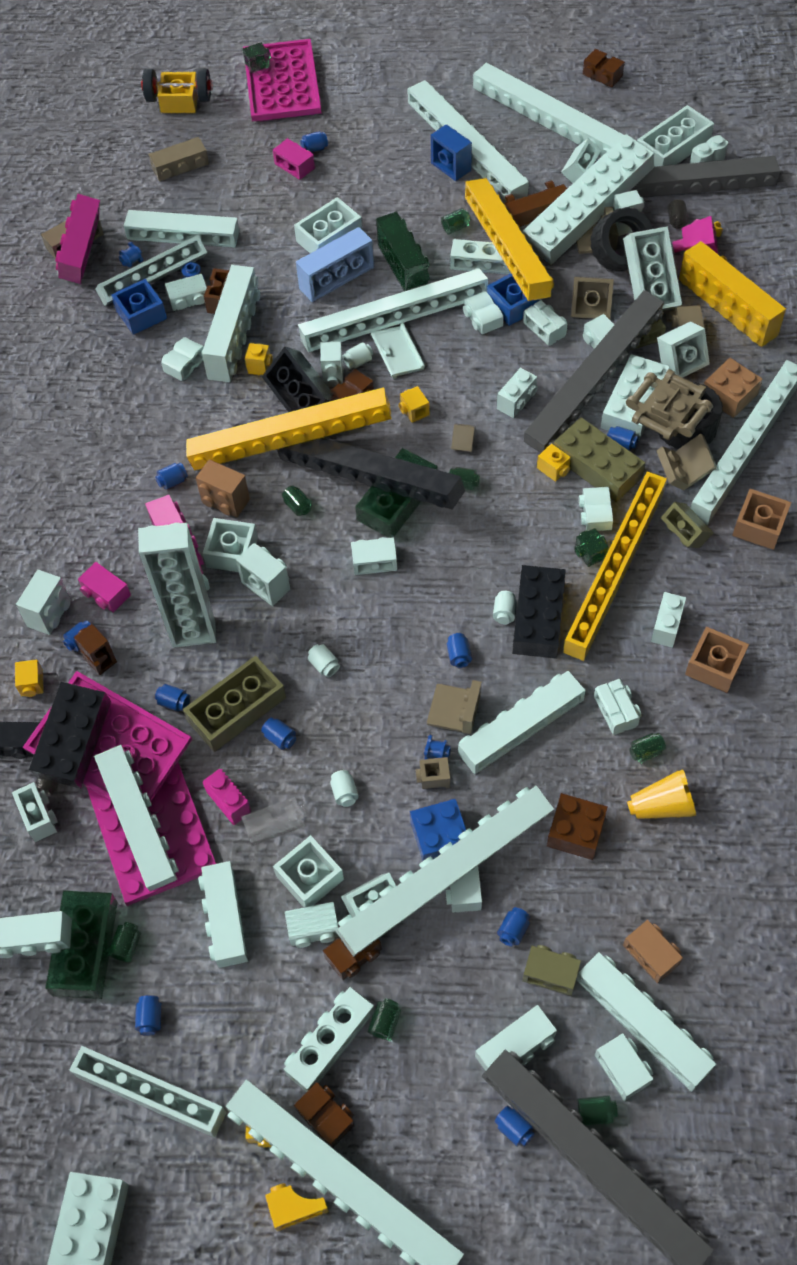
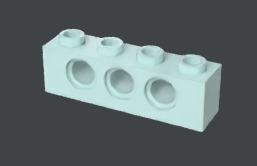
M453 239L450 255L451 270L472 271L480 269L485 273L507 275L511 273L492 242Z
M351 987L346 992L342 991L334 1000L335 1006L330 1012L326 1011L322 1014L317 1022L319 1026L313 1033L310 1031L306 1034L301 1042L303 1046L297 1053H291L284 1063L286 1066L284 1068L285 1074L306 1092L316 1082L319 1084L375 1013L374 1006ZM343 1013L351 1015V1019L347 1023L338 1022V1017ZM330 1033L335 1036L330 1044L321 1042L325 1034ZM310 1054L318 1056L317 1062L313 1065L305 1063V1058Z

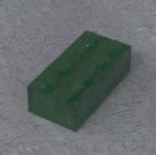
M397 211L376 218L378 247L403 291L427 285L428 281H430L428 267H430L427 256H423L419 243L414 241L412 231H408L405 219L401 218Z
M404 448L395 456V458L438 470L437 465ZM371 486L355 506L356 518L358 522L388 538H392L421 502L411 497H403L400 494L390 491L386 492Z
M63 890L60 911H63L72 918L70 948L61 949L60 952L51 954L45 989L52 997L102 999L118 905L112 893Z

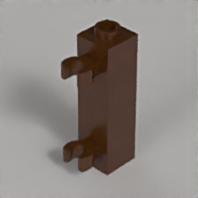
M551 180L545 182L547 189L517 200H515L511 193L505 195L507 202L504 204L509 214H512L515 223L521 227L532 223L567 190L565 184L555 187L554 182Z

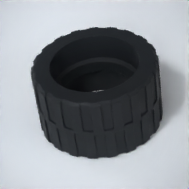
M630 207L616 209L604 216L592 230L590 238L592 254L599 264L611 271H625L629 269L627 257L618 255L610 245L609 230L612 224L616 222L624 223L634 233L654 229L650 219L643 212Z
M692 382L698 386L700 385L698 382ZM701 384L707 387L701 400H709L713 404V408L704 415L703 418L705 420L700 421L695 427L694 434L691 437H686L678 433L675 437L673 436L670 440L663 438L662 434L658 433L666 444L680 449L699 434L704 435L707 444L713 441L717 434L723 411L720 397L713 389Z

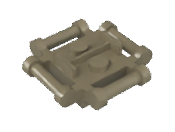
M668 369L662 380L658 379L654 373L648 372L644 377V382L637 391L626 400V405L636 411L632 417L633 423L637 425L640 423L662 434L663 438L670 440L673 436L675 437L678 433L691 437L695 432V427L704 415L713 408V404L709 400H701L707 387L701 384L698 386L676 375L675 371ZM650 386L655 388L644 404L639 401ZM697 409L698 411L695 413V415L692 417L689 423H686L690 416L693 414V412Z

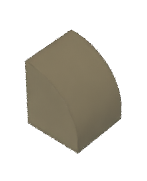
M454 424L451 449L472 452L476 426Z

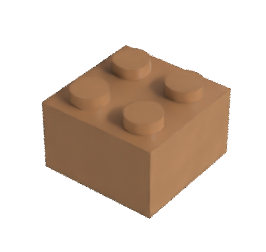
M729 358L705 380L704 385H707L719 395L723 405L722 410L734 418L758 395L763 379Z
M208 460L196 476L201 501L207 507H214L225 515H232L237 518L250 500L244 474Z
M749 489L732 536L774 550L792 502Z
M706 626L688 663L685 675L728 693L749 644Z

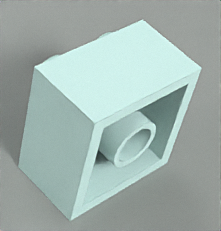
M688 322L657 337L661 364L669 366V369L675 371L676 375L683 378L710 364L705 328Z
M213 518L203 550L206 567L239 572L236 559L253 543L257 544L258 535L255 524Z
M253 543L236 559L241 583L271 606H274L290 590L286 564L281 559H275L271 556L265 547H259Z
M37 570L16 603V607L27 627L50 635L53 629L58 626L64 611L69 608L71 599L60 577Z
M311 835L273 866L276 877L304 908L316 904L344 880L342 869Z

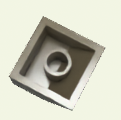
M574 277L571 317L597 318L604 314L610 319L614 279Z

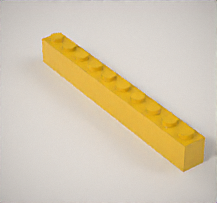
M487 178L466 181L465 199L527 300L532 301L551 297V289L554 288L553 278L547 273L546 267L540 262L539 256L533 251L532 245L527 242L525 235L522 234L519 225L513 220L512 214H509L506 205L500 200V196L495 192L493 185L489 183Z
M383 387L187 439V458L195 471L202 469L208 460L222 464L391 420L390 402Z
M648 471L646 472L565 639L563 653L582 661L585 660L664 494L667 478Z

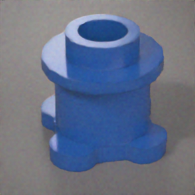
M132 242L128 243L129 247L127 249L119 251L120 256L118 258L124 266L132 267V264L137 260L140 263L144 261L141 250Z
M194 262L185 264L182 267V273L185 277L182 279L199 275L201 272L200 266Z
M429 735L424 750V760L444 757L449 759L451 746L447 745L448 741L432 740L433 735Z

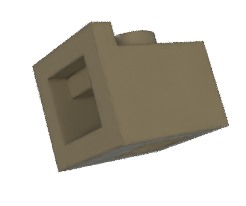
M448 757L419 760L420 769H415L417 783H422V789L450 788Z

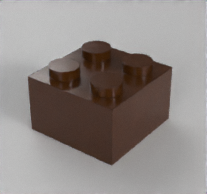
M561 793L546 847L593 860L608 806Z

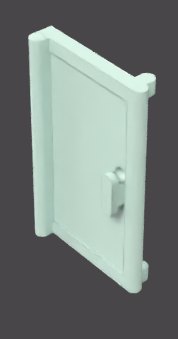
M404 323L397 327L371 333L393 379H396L399 375L425 369V365Z

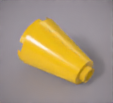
M684 770L676 771L631 795V801H627L630 814H636L637 819L696 816L695 806Z

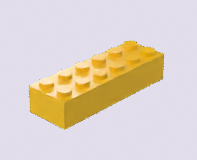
M702 241L684 252L679 280L683 285L691 289L697 296L707 302L710 307L718 311L725 319L729 320L738 330L746 334L760 347H763L779 335L786 311L785 307Z

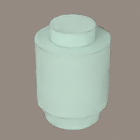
M362 342L347 350L346 354L343 355V360L349 369L353 367L356 369L372 360L371 355H373V351L369 344L365 345Z
M500 591L495 597L493 619L499 624L506 625L515 619L517 599L514 593L511 591Z
M317 644L309 650L308 660L321 675L331 677L339 670L338 659L324 644Z
M347 770L333 773L330 784L336 803L343 807L353 805L359 797L353 776Z

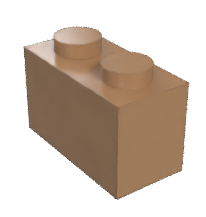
M647 919L625 938L623 946L658 984L680 965L683 957L679 948L674 943H669L663 937L664 934L660 927L656 924H651Z

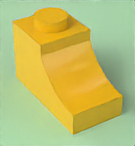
M285 1183L272 1187L270 1189L271 1193L265 1195L273 1225L277 1231L329 1212L324 1197L319 1199L303 1198L294 1192L291 1185L286 1187Z

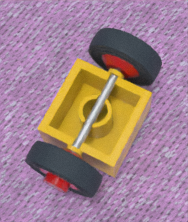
M207 68L198 69L197 75L196 72H161L160 82L157 81L154 69H144L141 88L146 102H156L158 97L161 113H196L198 98L200 102L210 101L213 83Z

